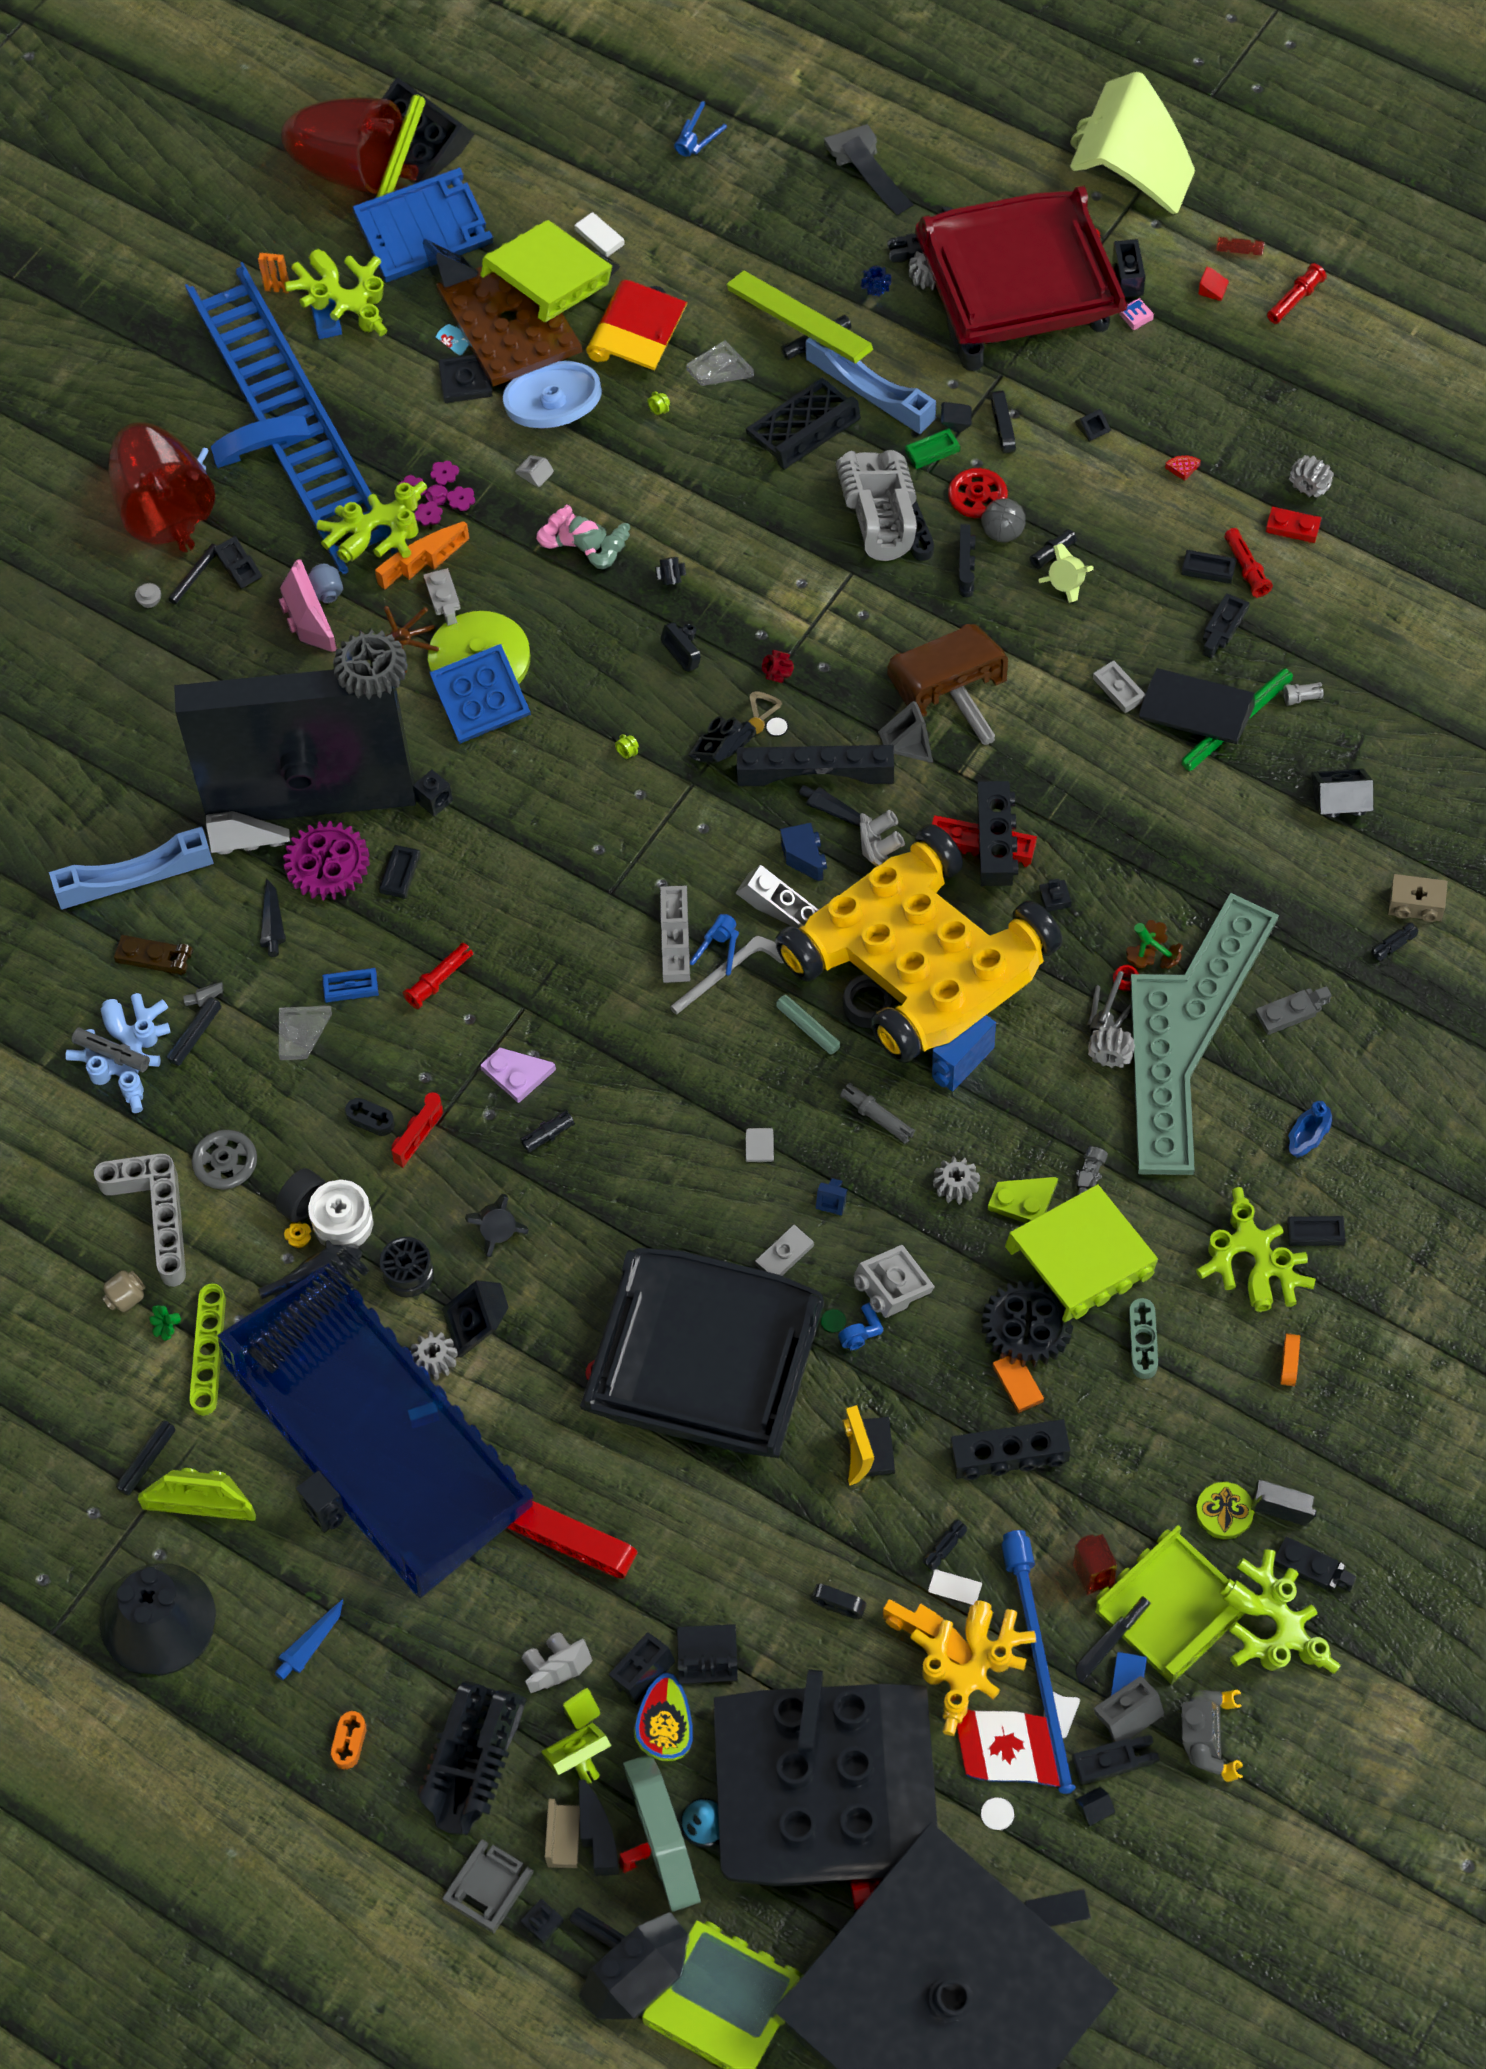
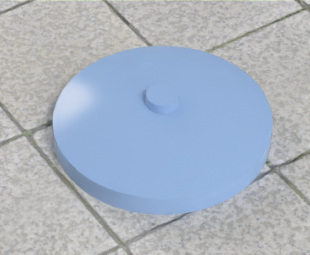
M558 361L514 378L504 391L503 402L507 415L514 422L531 428H551L568 424L589 413L600 400L602 389L597 373L589 366L578 362Z

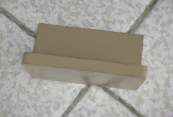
M549 1799L545 1849L547 1867L578 1868L580 1806L556 1805L555 1799Z

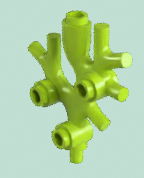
M317 249L309 256L311 266L322 276L320 281L314 280L299 262L292 265L291 269L298 275L299 279L284 282L286 292L307 290L309 294L299 300L303 308L312 305L315 309L322 310L328 306L329 299H332L336 303L334 310L330 314L333 320L337 321L347 310L353 311L359 316L358 324L363 331L371 332L375 330L379 336L386 334L387 329L382 324L379 310L373 305L380 302L383 296V281L379 277L373 276L374 271L381 263L378 257L374 256L366 266H360L352 256H348L344 260V263L359 280L358 286L351 290H346L339 285L338 269L325 251Z
M422 481L414 487L408 483L399 484L394 492L396 500L389 504H382L375 494H371L367 500L372 510L363 515L361 506L355 502H349L344 507L338 505L335 509V514L343 518L342 521L328 522L318 520L317 530L331 532L321 542L322 546L328 550L346 533L353 532L354 534L343 542L337 551L339 558L343 562H353L367 548L372 529L379 525H387L391 528V534L373 550L375 555L381 557L389 549L397 548L403 558L409 557L411 551L405 539L414 538L418 534L415 514L412 511L417 508V501L421 499V494L427 489L426 484Z
M1237 1187L1232 1189L1234 1201L1231 1202L1232 1213L1230 1222L1237 1230L1233 1235L1225 1230H1217L1212 1233L1208 1251L1213 1259L1196 1269L1197 1275L1200 1279H1203L1214 1272H1218L1222 1275L1225 1290H1232L1236 1288L1231 1267L1232 1257L1242 1251L1249 1252L1255 1258V1266L1248 1278V1293L1251 1306L1255 1308V1311L1263 1312L1272 1308L1273 1297L1269 1284L1271 1276H1277L1280 1279L1285 1305L1287 1307L1295 1306L1297 1302L1294 1288L1314 1289L1315 1278L1299 1275L1292 1270L1294 1265L1308 1263L1306 1252L1292 1254L1289 1249L1284 1247L1272 1251L1270 1242L1284 1233L1280 1224H1276L1265 1231L1258 1229L1253 1221L1254 1207L1244 1197L1243 1188Z
M1264 1550L1262 1565L1259 1568L1242 1558L1237 1568L1260 1584L1263 1588V1593L1256 1595L1239 1581L1229 1579L1220 1590V1594L1223 1595V1600L1243 1613L1270 1616L1276 1623V1633L1267 1640L1260 1639L1235 1622L1229 1632L1238 1637L1243 1642L1244 1647L1230 1657L1232 1664L1238 1667L1247 1660L1257 1657L1260 1658L1264 1668L1274 1671L1289 1663L1291 1658L1289 1650L1295 1649L1299 1651V1656L1304 1663L1309 1665L1315 1664L1319 1668L1324 1666L1333 1674L1336 1673L1340 1664L1330 1657L1331 1652H1329L1328 1643L1320 1637L1311 1639L1304 1629V1623L1317 1615L1315 1607L1310 1604L1301 1611L1293 1612L1286 1604L1296 1596L1297 1590L1294 1581L1299 1575L1298 1572L1288 1568L1282 1579L1275 1578L1273 1565L1276 1552L1273 1550Z

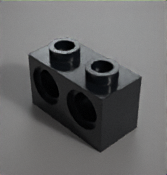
M319 1470L296 1487L303 1510L323 1533L341 1525L344 1517L347 1516L341 1497Z

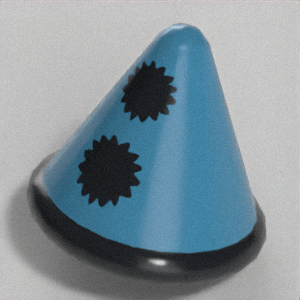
M699 1798L690 1802L683 1809L679 1821L680 1830L684 1838L690 1844L702 1848L719 1844L718 1802L710 1798Z

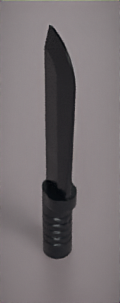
M1144 1596L1137 1601L1124 1618L1121 1616L1118 1622L1080 1660L1077 1665L1076 1674L1081 1683L1090 1676L1127 1630L1134 1625L1150 1606L1151 1602Z

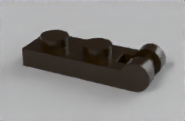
M121 935L114 959L116 963L183 975L186 973L188 967L186 962L187 959L191 958L193 948L186 944L174 945ZM172 956L177 957L176 960L170 961Z

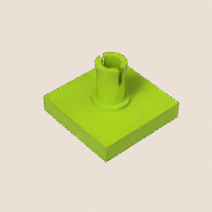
M591 1723L542 1750L541 1753L545 1761L558 1775L575 1766L581 1780H585L590 1784L592 1782L587 1771L594 1781L600 1776L590 1757L611 1745L606 1735L594 1723Z

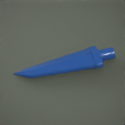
M343 1599L278 1657L283 1662L275 1671L278 1678L284 1680L292 1670L300 1673L304 1669L308 1660L340 1618Z

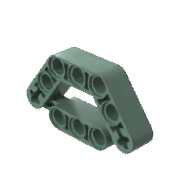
M644 1755L623 1762L629 1785L635 1797L637 1811L648 1844L652 1850V1856L660 1880L663 1883L671 1911L674 1912L701 1903L686 1846L664 1780L654 1758Z

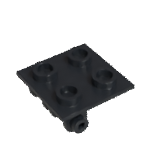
M736 1624L677 1627L679 1684L738 1681Z

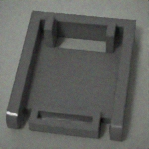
M482 1839L444 1895L443 1902L494 1934L530 1880L533 1870L527 1867L521 1877H519L518 1875L523 1868V1863L492 1845L485 1856L483 1853L488 1847V1842ZM466 1895L487 1908L484 1917L462 1904Z

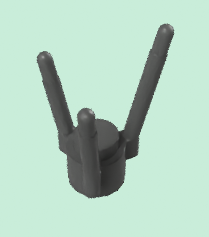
M1122 971L1118 972L1105 1007L1098 1014L1100 986H1095L1090 1019L1087 1023L1091 1034L1093 1031L1099 1030L1100 1027L1109 1028L1112 1026L1114 1029H1118L1131 1012L1130 1004L1115 1023L1113 1021L1114 1016L1109 1013L1121 983Z

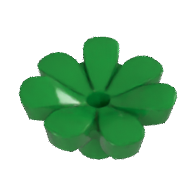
M153 1306L152 1312L154 1316H149L150 1323L156 1325L153 1329V1334L155 1337L161 1335L163 1341H167L174 1334L173 1325L179 1324L181 1317L178 1313L169 1314L165 1306Z

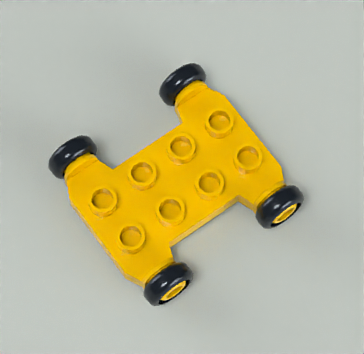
M932 824L925 825L916 833L915 843L910 847L911 852L889 858L810 916L805 926L799 928L786 927L775 938L779 956L787 968L799 979L811 982L819 977L823 969L828 971L835 966L851 961L897 999L902 1006H897L895 1009L892 1007L881 1008L872 1016L871 1026L875 1037L884 1050L892 1058L903 1063L912 1061L919 1055L921 1050L925 1052L930 1048L950 1043L1032 981L1039 965L1044 962L1043 956L1052 955L1062 946V934L1055 919L1043 906L1034 901H1024L1013 911V920L1008 924L1009 929L988 935L936 894L941 886L945 884L944 878H952L962 869L963 859L959 848L950 835L942 828Z

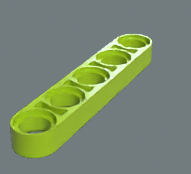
M217 1284L205 1285L200 1290L198 1298L190 1404L194 1412L201 1416L211 1414L216 1409L218 1399L226 1298L223 1289ZM210 1292H217L220 1294V1298L216 1303L210 1304L205 1302L206 1295ZM212 1317L218 1320L216 1327L213 1329H205L202 1326L207 1318ZM207 1343L215 1345L216 1348L212 1354L203 1355L200 1353L203 1345ZM204 1369L213 1371V1376L208 1381L198 1379L199 1373ZM203 1395L209 1396L211 1402L208 1406L201 1408L196 1405L198 1397Z

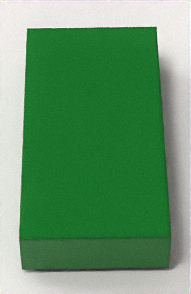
M946 429L905 446V452L915 469L960 452L961 446L951 430Z

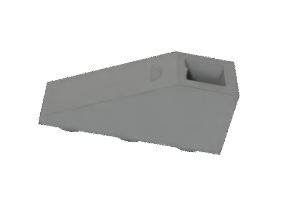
M234 811L206 815L211 853L228 854L233 852L234 849L241 848L249 851L268 844L272 847H277L290 841L289 829Z
M762 865L749 872L736 891L737 895L755 909L796 928L805 926L809 917L818 911L815 906Z

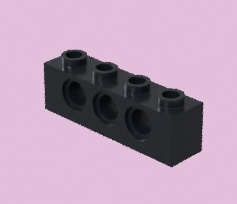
M978 781L977 806L981 886H1013V875H1018V859H1013V852H1017V836L1012 837V830H1016V814H1011V807H1015V791H1010L1009 781ZM994 809H999V810H1001V811H1000V812H994V811H992V810H994ZM994 832H1001L1002 834L996 835ZM995 855H1002L1004 857L997 858Z
M1064 1419L951 1436L950 1442L956 1479L963 1478L964 1480H974L979 1478L980 1475L985 1474L1000 1476L1017 1469L1031 1471L1036 1469L1037 1466L1043 1465L1058 1467L1069 1461L1071 1451ZM1034 1444H1042L1046 1449L1037 1451L1032 1446ZM1007 1448H1013L1018 1453L1015 1455H1007L1004 1452V1450ZM984 1452L990 1457L980 1460L975 1455Z

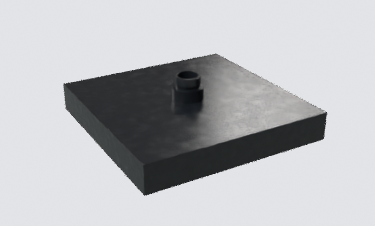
M335 669L174 685L175 713L205 816L234 811L265 821L416 806L413 788L415 784L396 687L391 686V694L385 691L382 692L381 698L377 694H373L369 700L366 694H363L358 699L355 692L348 694L345 687L341 688L334 674Z
M931 1822L923 1829L781 1999L769 2016L828 2069H1056L1118 1992L1119 1988Z

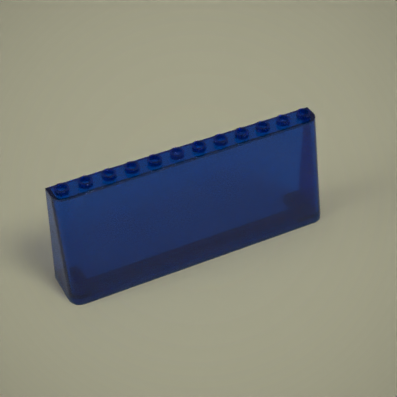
M328 1263L218 1334L221 1358L231 1375L311 1471L316 1473L319 1470L339 1493L346 1513L418 1598H422L533 1506L532 1499H534V1496L528 1486L525 1484L521 1486L516 1480L513 1469L508 1464H502L498 1459L499 1456L495 1448L491 1444L486 1445L482 1441L479 1430L473 1424L469 1426L464 1420L461 1409L456 1404L453 1406L450 1404L443 1388L440 1385L435 1386L431 1382L427 1370L422 1365L418 1367L413 1361L414 1358L409 1349L398 1344L394 1332L389 1327L385 1328L380 1323V1318L373 1308L368 1309L358 1290H352L337 1277L335 1278L345 1288L348 1295H344L328 1283L342 1299V1302H338L322 1290L334 1303L335 1309L329 1307L316 1297L328 1310L329 1315H325L310 1304L322 1317L323 1322H319L304 1311L317 1328L310 1327L298 1318L310 1332V1335H306L291 1324L303 1337L304 1342H300L285 1331L297 1344L298 1349H294L279 1338L290 1350L291 1355L285 1354L273 1345L285 1359V1362H281L267 1352L279 1366V1369L274 1374L268 1372L247 1352V1349L254 1345L265 1355L256 1345L255 1340H257L279 1356L263 1339L261 1334H265L285 1349L269 1332L268 1327L274 1329L291 1343L275 1325L274 1320L280 1322L297 1336L281 1318L280 1314L286 1315L303 1329L288 1312L287 1307L293 1309L309 1322L294 1305L293 1300H296L314 1314L300 1298L299 1294L302 1293L320 1307L306 1291V1287L311 1288L325 1299L312 1284V1280H315L331 1292L318 1277V1273L324 1275L335 1285H337L336 1282L328 1275L324 1267L330 1268L343 1278Z

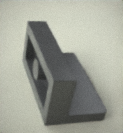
M1142 1676L1093 1708L1095 1715L1109 1729L1113 1742L1127 1738L1131 1739L1164 1716L1158 1692Z

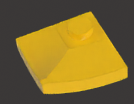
M857 1406L846 1408V1419L842 1420L851 1451L849 1485L856 1484L863 1479L874 1461V1455Z

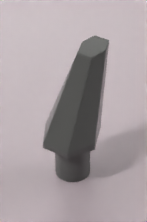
M223 982L196 989L195 994L184 995L185 1006L198 1004L199 1007L203 1006L208 998H214L223 992Z

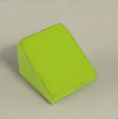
M588 1688L573 1696L563 1705L565 1715L577 1730L600 1715V1710Z

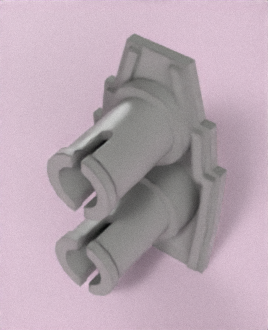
M891 810L886 811V813L874 820L863 813L860 814L862 854L876 866L888 860V854L905 846L903 837L897 831L881 840V833L898 824V819Z
M562 1633L553 1634L547 1640V1645L554 1655L550 1656L546 1662L537 1649L527 1650L522 1656V1661L533 1674L525 1681L529 1692L533 1693L543 1688L547 1689L578 1676L592 1662L585 1640L581 1639L569 1645Z

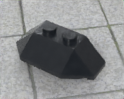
M671 1912L637 1926L591 1968L579 1993V1997L597 2019H636L682 1977L687 1944L690 1938L689 1934Z

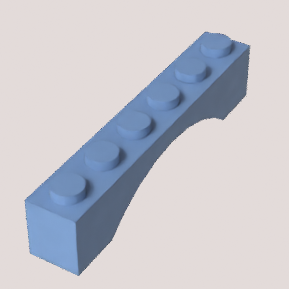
M810 337L806 340V360L918 434H921L935 420L936 400L919 389L902 387L891 383L874 373L861 361L855 364Z
M198 827L178 833L157 849L128 861L101 866L72 865L49 872L62 910L214 863L203 828Z

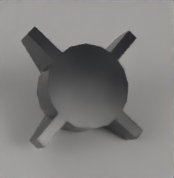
M501 1194L495 1203L485 1206L480 1212L466 1214L465 1220L468 1223L477 1224L480 1233L485 1238L484 1253L488 1257L492 1256L495 1243L508 1240L514 1232L528 1234L529 1229L527 1226L516 1222L514 1216L506 1207L509 1199L506 1194Z

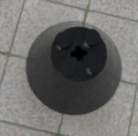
M169 1563L142 1566L123 1576L106 1596L100 1613V1633L103 1643L111 1657L131 1672L137 1674H157V1676L177 1672L193 1663L210 1643L216 1616L215 1602L205 1582L187 1568Z

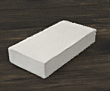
M593 212L575 224V231L607 257L625 245L624 239Z

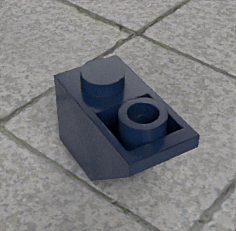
M811 823L780 829V842L786 865L817 881H822L823 870L827 869L825 855L819 854L818 848L821 847L819 833L813 832Z

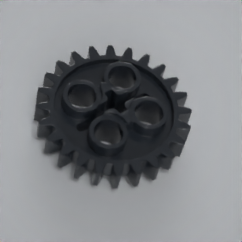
M1018 1281L1016 1289L1008 1283L1006 1292L999 1288L997 1289L996 1296H990L989 1304H985L983 1311L985 1314L982 1315L981 1323H983L982 1333L987 1334L985 1342H994L991 1351L1001 1350L1000 1359H1004L1008 1355L1011 1357L1010 1364L1012 1365L1018 1359L1021 1360L1022 1367H1025L1027 1361H1031L1033 1367H1036L1038 1360L1047 1365L1049 1356L1056 1360L1059 1352H1065L1066 1344L1070 1343V1334H1072L1074 1327L1071 1325L1072 1319L1064 1323L1062 1318L1066 1307L1064 1305L1061 1306L1062 1302L1058 1297L1053 1298L1054 1292L1052 1290H1049L1047 1293L1044 1292V1284L1035 1289L1033 1281L1029 1282L1028 1287H1024L1022 1282ZM1027 1303H1030L1031 1314L1029 1320L1030 1330L1028 1334V1345H1024L1023 1337L1026 1324L1025 1316L1027 1312ZM1009 1308H1016L1019 1312L1011 1311ZM1037 1312H1045L1047 1315L1043 1316ZM1012 1332L1015 1333L1017 1336L1012 1337L1009 1336L1007 1333ZM1035 1336H1041L1046 1340H1039Z

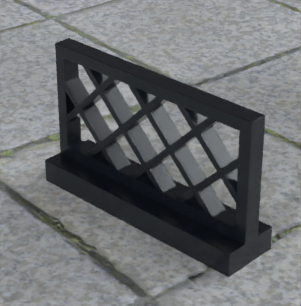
M821 378L748 426L746 432L775 456L778 465L785 470L861 419L859 403L853 396L847 398L825 379ZM821 388L827 391V395H814ZM814 402H826L825 408H812ZM830 402H841L835 408H829ZM799 403H808V408H795V406ZM781 415H789V421H776V418ZM794 415H807L806 420L793 421ZM811 415H823L817 420H810ZM761 428H770V433L759 434L757 431ZM787 428V433H774V429ZM792 428H803L797 433H791ZM785 440L776 447L772 445L773 441Z

